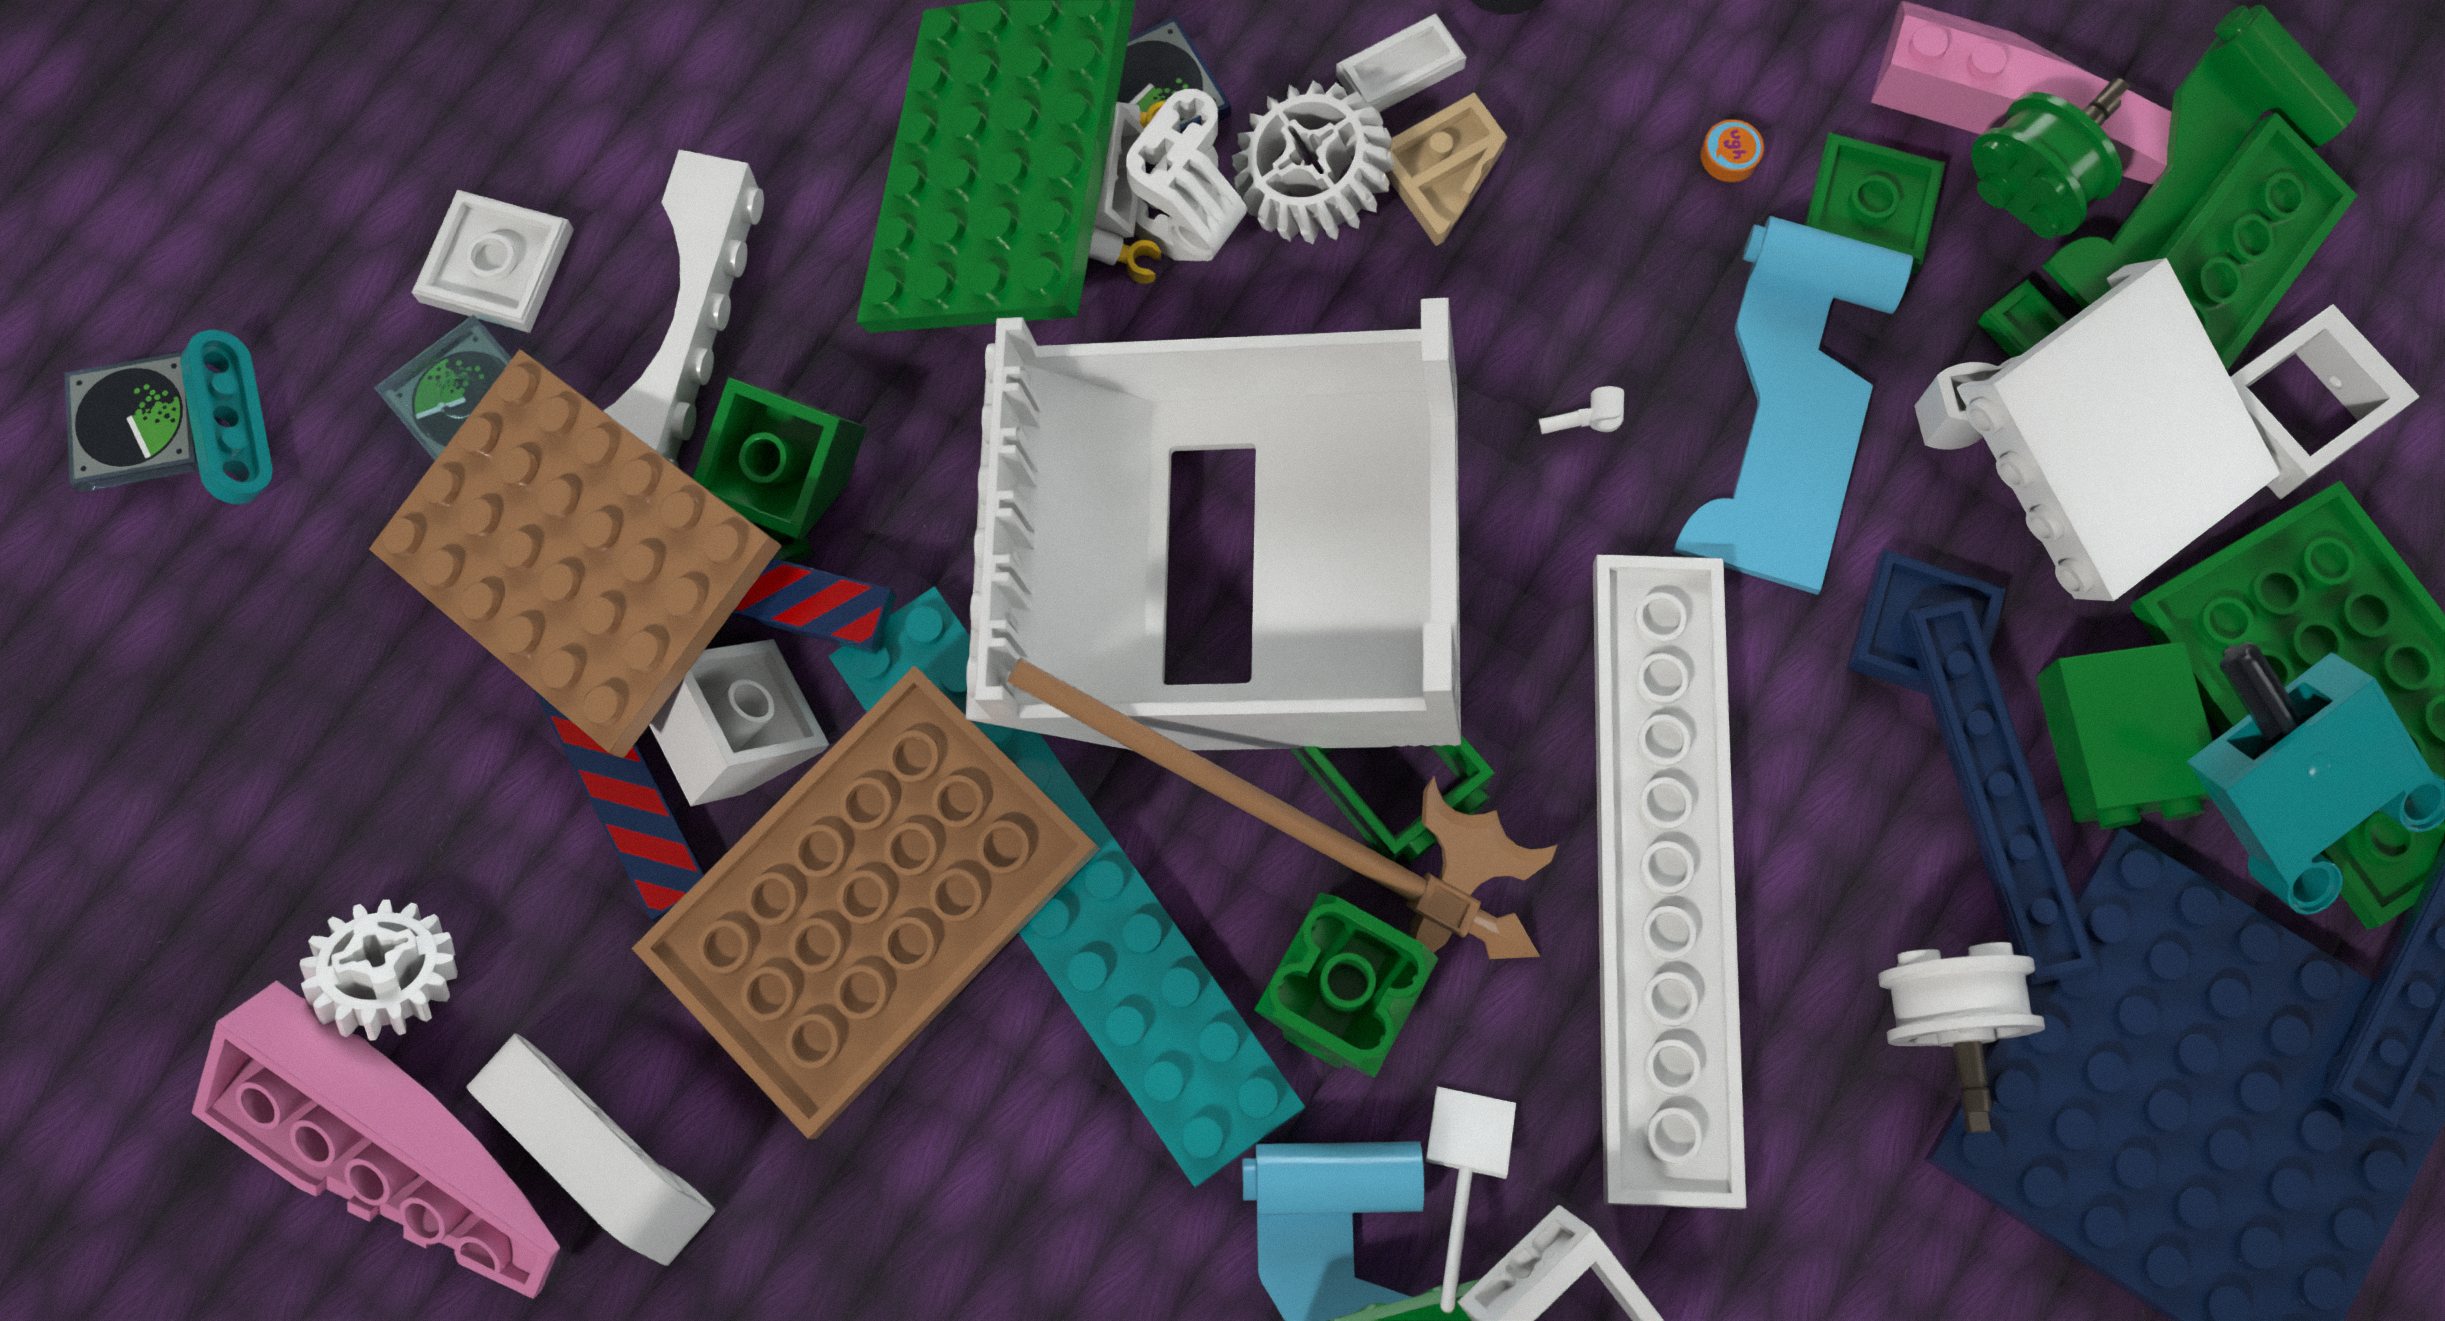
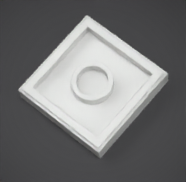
M457 190L412 294L420 303L530 333L574 229L567 219Z

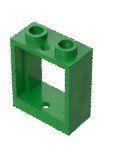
M1462 735L1460 745H1431V748L1461 781L1459 785L1443 797V800L1455 811L1473 815L1489 800L1490 797L1484 790L1488 788L1495 772ZM1302 746V749H1291L1294 756L1377 853L1395 863L1404 856L1410 863H1413L1438 842L1435 835L1422 824V815L1394 837L1328 760L1326 755L1334 748Z

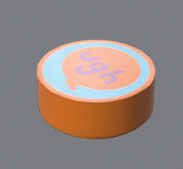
M1740 120L1721 121L1715 124L1706 135L1701 148V162L1706 171L1714 178L1725 182H1739L1747 179L1755 172L1763 155L1764 143L1761 135L1752 125Z

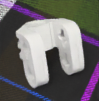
M1184 89L1175 92L1168 98L1131 146L1126 156L1128 183L1131 190L1139 196L1134 232L1141 240H1151L1156 243L1160 251L1173 260H1212L1247 212L1246 204L1218 170V154L1212 146L1218 134V108L1213 98L1206 92L1197 89ZM1195 114L1201 115V125L1192 122L1182 134L1180 133V116L1189 120ZM1145 162L1153 165L1157 163L1150 174L1146 173ZM1148 207L1156 210L1160 209L1170 217L1159 214L1154 220L1150 219Z

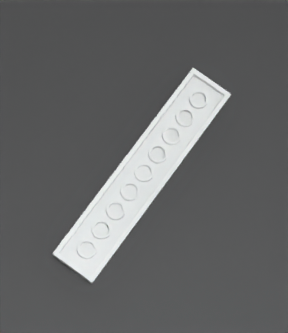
M1597 555L1593 562L1604 1204L1743 1209L1746 1208L1723 559Z

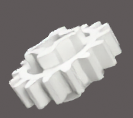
M382 900L378 912L368 914L361 904L353 906V920L345 923L341 919L332 917L327 920L332 935L329 938L312 936L308 941L313 957L300 960V968L305 979L301 983L308 1005L314 1007L318 1021L325 1025L335 1020L340 1035L348 1037L354 1032L358 1025L365 1027L369 1040H376L380 1034L381 1027L391 1024L398 1035L405 1034V1019L414 1015L426 1022L430 1020L432 1016L428 1002L430 1000L447 1002L450 994L446 981L457 978L458 972L453 957L456 954L450 933L442 932L439 918L435 914L421 920L418 905L414 903L406 906L400 914L393 912L390 900Z

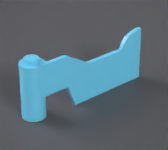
M1769 216L1764 227L1753 225L1743 254V260L1752 262L1735 324V335L1757 398V409L1732 499H1715L1700 507L1683 527L1673 552L1691 558H1722L1725 568L1818 595L1824 581L1873 387L1872 384L1819 350L1830 304L1833 298L1893 314L1905 291L1912 268L1913 256Z
M1420 1141L1256 1144V1158H1243V1200H1257L1259 1278L1284 1321H1327L1357 1313L1360 1309L1371 1304H1390L1412 1298L1354 1277L1352 1214L1423 1211L1424 1171Z

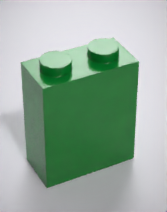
M2185 641L2058 658L2036 676L2073 823L2098 820L2100 829L2106 830L2136 824L2141 821L2140 814L2161 811L2164 821H2172L2197 816L2205 812L2203 803L2211 800L2187 761L2213 741Z

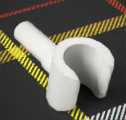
M1612 386L1596 388L1591 393L1590 408L1578 409V411L1539 419L1541 433L1546 434L1589 425L1591 428L1601 432L1615 431L1623 422L1624 391L1619 387Z

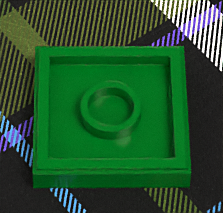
M1829 132L1823 144L1804 225L1912 255L1913 262L1910 273L1916 274L1923 262L1945 162Z

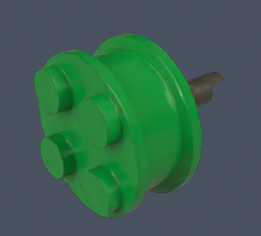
M2114 78L2089 103V106H2086L2083 110L2062 98L2048 93L2029 92L2018 97L2007 110L2006 123L2002 127L1986 130L1973 143L1971 157L1974 169L1980 179L1977 183L1979 195L1989 205L1999 209L2005 208L2042 238L2053 239L2056 235H2066L2075 231L2086 218L2088 203L2091 200H2101L2108 197L2121 183V160L2116 148L2101 129V126L2121 106L2119 97L2130 85L2120 78Z

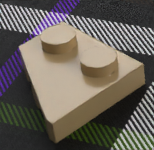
M1475 93L1391 138L1392 147L1389 151L1394 159V169L1386 172V177L1436 246L1445 241L1505 148L1506 134Z

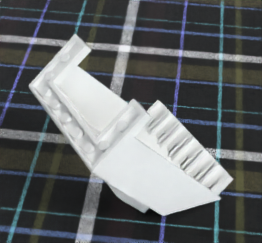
M1448 298L1421 299V329L1037 346L1023 317L997 319L995 343L988 344L985 352L986 379L984 406L982 409L981 464L978 473L977 530L974 539V583L970 606V652L967 664V720L1131 750L1008 683L1007 678L1019 658H1022L1188 750L1302 749V746L1363 748L1391 747L1394 745L1403 747L1410 745L1415 747L1419 745L1444 746L1448 744L1456 746L1461 744L1457 374ZM1256 449L1251 680L1248 683L1166 685L1164 684L1172 453L1175 451Z

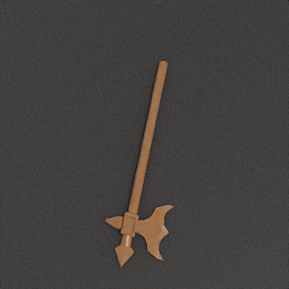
M1019 658L1007 678V682L1408 899L1406 906L1416 912L1411 922L1410 937L1424 944L1433 953L1447 943L1453 932L1462 938L1467 933H1470L1483 940L1489 959L1540 957L1515 913L1496 918L1479 909L1481 902L1470 896L1479 884L1493 877L1512 876L1525 881L1552 861L1557 845L1531 850L1516 845L1506 836L1500 824L1497 810L1476 815H1467L1455 811L1443 800L1437 788L1435 776H1433L1423 790L1422 824L1435 835L1440 844L1443 865L1439 878L1428 872L1424 877H1421L1026 660Z

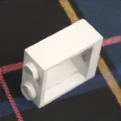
M2334 304L2230 377L2281 473L2266 485L2280 500L2420 397ZM2295 353L2358 420L2356 424L2312 456L2308 455L2247 388Z
M1560 1205L1548 1214L1457 1302L1472 1321H1534L1591 1267L1632 1321H1664L1594 1229Z

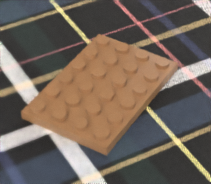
M519 349L369 550L608 753L624 758L782 545L534 358Z
M914 665L632 947V950L807 1139H817L1100 848L971 720H967L966 715Z

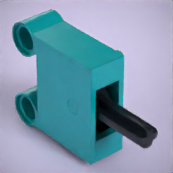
M2246 642L2238 647L2230 645L2222 652L2224 659L2219 663V668L2249 715L2189 759L2187 763L2249 854L2248 870L2250 875L2294 911L2305 915L2318 913L2328 908L2337 899L2343 884L2341 870L2321 855L2320 852L2375 811L2380 810L2406 829L2414 832L2429 831L2445 820V779L2430 770L2374 677L2331 652L2284 688L2257 645Z

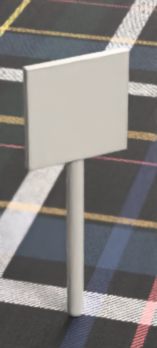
M1437 1086L1425 1162L1459 1169L1440 1304L1444 1312L1450 1313L1455 1307L1472 1172L1507 1178L1516 1103Z

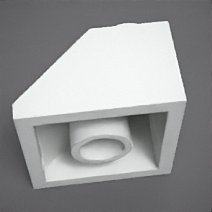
M774 639L704 650L649 724L690 806L743 795L816 756L829 746L823 731Z

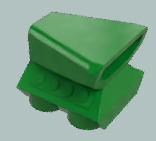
M1319 893L1258 1002L1255 1011L1282 1029V1036L1286 1040L1338 1069L1346 1065L1375 1078L1439 958L1421 942L1336 896Z

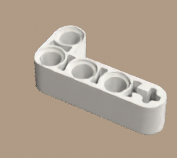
M515 1033L466 1086L470 1093L606 1231L629 1248L665 1266H669L715 1212L714 1207L682 1178L657 1164L558 1066L522 1036Z

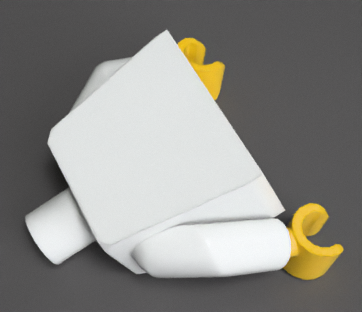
M1165 101L1154 103L1147 112H1141L1139 105L1121 102L1116 104L1088 256L1112 266L1116 261L1127 264L1129 276L1141 284L1153 282L1156 274L1149 269L1138 267L1134 260L1142 255L1161 260V251L1157 244L1151 240L1136 241L1131 246L1123 244V237H1134L1139 196L1131 190L1128 183L1126 156L1131 146Z

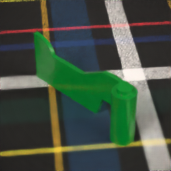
M2241 5L2228 13L2216 25L2214 32L2217 37L2174 93L2167 147V166H2165L2161 176L2110 242L2100 237L2078 239L2056 250L2041 265L2083 309L2112 289L2107 278L2124 265L2152 261L2236 152V148L2263 112L2269 110L2272 114L2277 113L2312 149L2331 140L2355 117L2358 111L2356 104L2264 5H2256L2250 9L2245 5Z

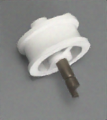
M2008 942L1971 946L1968 948L1970 955L1968 957L1941 959L1940 950L1934 949L1900 953L1897 955V967L1878 974L1880 987L1891 989L1896 1028L1887 1031L1888 1043L1896 1046H1953L1959 1086L1963 1088L1960 1094L1966 1132H1990L1988 1112L1992 1111L1989 1090L1985 1087L1988 1084L1982 1044L2002 1038L2029 1035L2045 1029L2043 1017L2031 1013L2025 977L2035 971L2034 959L2028 956L2013 955L2012 943Z

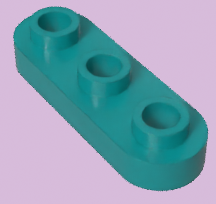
M205 330L191 338L180 358L199 473L205 488L217 499L230 504H247L256 500L271 481L273 474L252 358L247 347L235 336L220 330ZM204 364L216 367L220 373L210 371ZM214 417L224 419L230 427L221 426ZM225 472L235 474L241 482L233 480Z

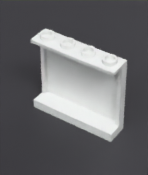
M2167 258L2124 265L2107 278L2112 289L1988 380L1962 383L1956 388L1966 405V415L1970 424L1977 432L1983 435L1997 460L1996 469L1999 476L2013 489L2025 510L2028 528L2044 544L2056 566L2055 574L2059 583L2066 591L2072 594L2074 599L2115 601L2281 474Z

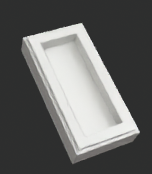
M1435 13L1337 63L1336 76L1349 95L1357 91L1365 98L1368 107L1373 106L1374 109L1381 112L1464 69L1466 56Z

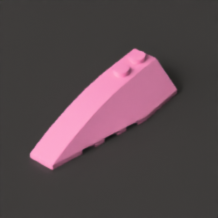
M1901 1L1871 102L1982 134L1990 128L2002 127L2006 123V113L2010 105L2025 93H2048L2062 98L2083 110L2086 106H2089V103L2110 82L2095 76L2014 32ZM2126 90L2119 97L2121 106L2105 120L2101 129L2109 137L2118 152L2122 164V176L2154 185L2163 173L2165 166H2167V147L2172 112L2132 91Z
M275 981L217 1021L192 1109L193 1115L297 1188L316 1197L327 1189L348 1199L347 1212L370 1222L380 1214L404 1225L403 1238L424 1248L439 1242L455 1249L454 1253L458 1264L532 1299L542 1291L560 1249L559 1244L522 1191L480 1141L418 1082L384 1054L372 1047L361 1036L353 1033L348 1037L341 1036L335 1020L322 1025L318 1021L314 1007L309 1006L305 998H301L278 981Z

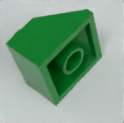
M728 377L693 479L746 519L796 539H803L847 486L867 427L760 386Z

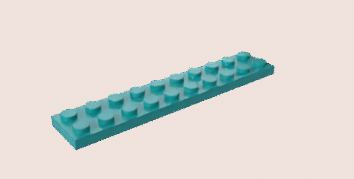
M935 586L889 616L877 655L846 646L829 655L833 665L866 712L915 665L966 715L967 664L970 652V635ZM971 720L1100 848L1018 933L1196 1189L1303 1111L1305 1106L1042 736L1037 732Z

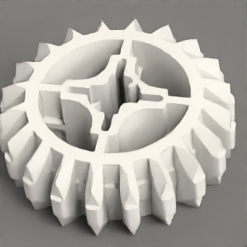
M1312 80L1307 93L1300 95L1297 88L1289 85L1287 100L1278 103L1277 100L1267 96L1269 112L1265 116L1250 113L1249 122L1254 129L1253 132L1237 133L1238 144L1242 152L1232 155L1233 166L1238 173L1234 177L1235 188L1240 196H1243L1248 213L1251 216L1258 217L1257 219L1261 226L1270 233L1277 229L1282 238L1291 242L1300 232L1304 240L1313 245L1319 230L1325 229L1329 238L1337 240L1338 225L1347 221L1349 226L1359 229L1360 220L1356 213L1361 209L1371 212L1377 211L1378 204L1372 193L1389 192V181L1385 173L1394 169V159L1389 151L1392 147V139L1387 128L1382 126L1383 120L1378 110L1374 109L1373 106L1368 107L1365 98L1357 91L1348 96L1344 87L1335 82L1325 93L1321 84ZM1285 148L1284 153L1278 158V156L1280 155V153H1281V152L1283 151V149ZM1306 151L1313 161H1318L1324 172L1323 174L1318 173L1313 164L1309 165L1303 152ZM1352 163L1347 173L1339 181L1342 171Z

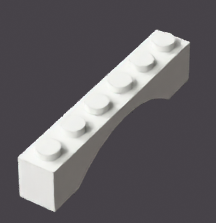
M684 150L678 151L662 199V204L673 225L680 255V290L674 318L659 352L642 376L614 404L604 410L605 413L678 468L676 459L682 440H688L695 427L696 407L694 402L700 384L706 385L711 377L714 362L711 348L717 330H724L729 320L731 309L729 292L734 277H740L746 266L747 244L745 241L751 224L756 225L759 222L764 206L763 191L758 188L748 163Z

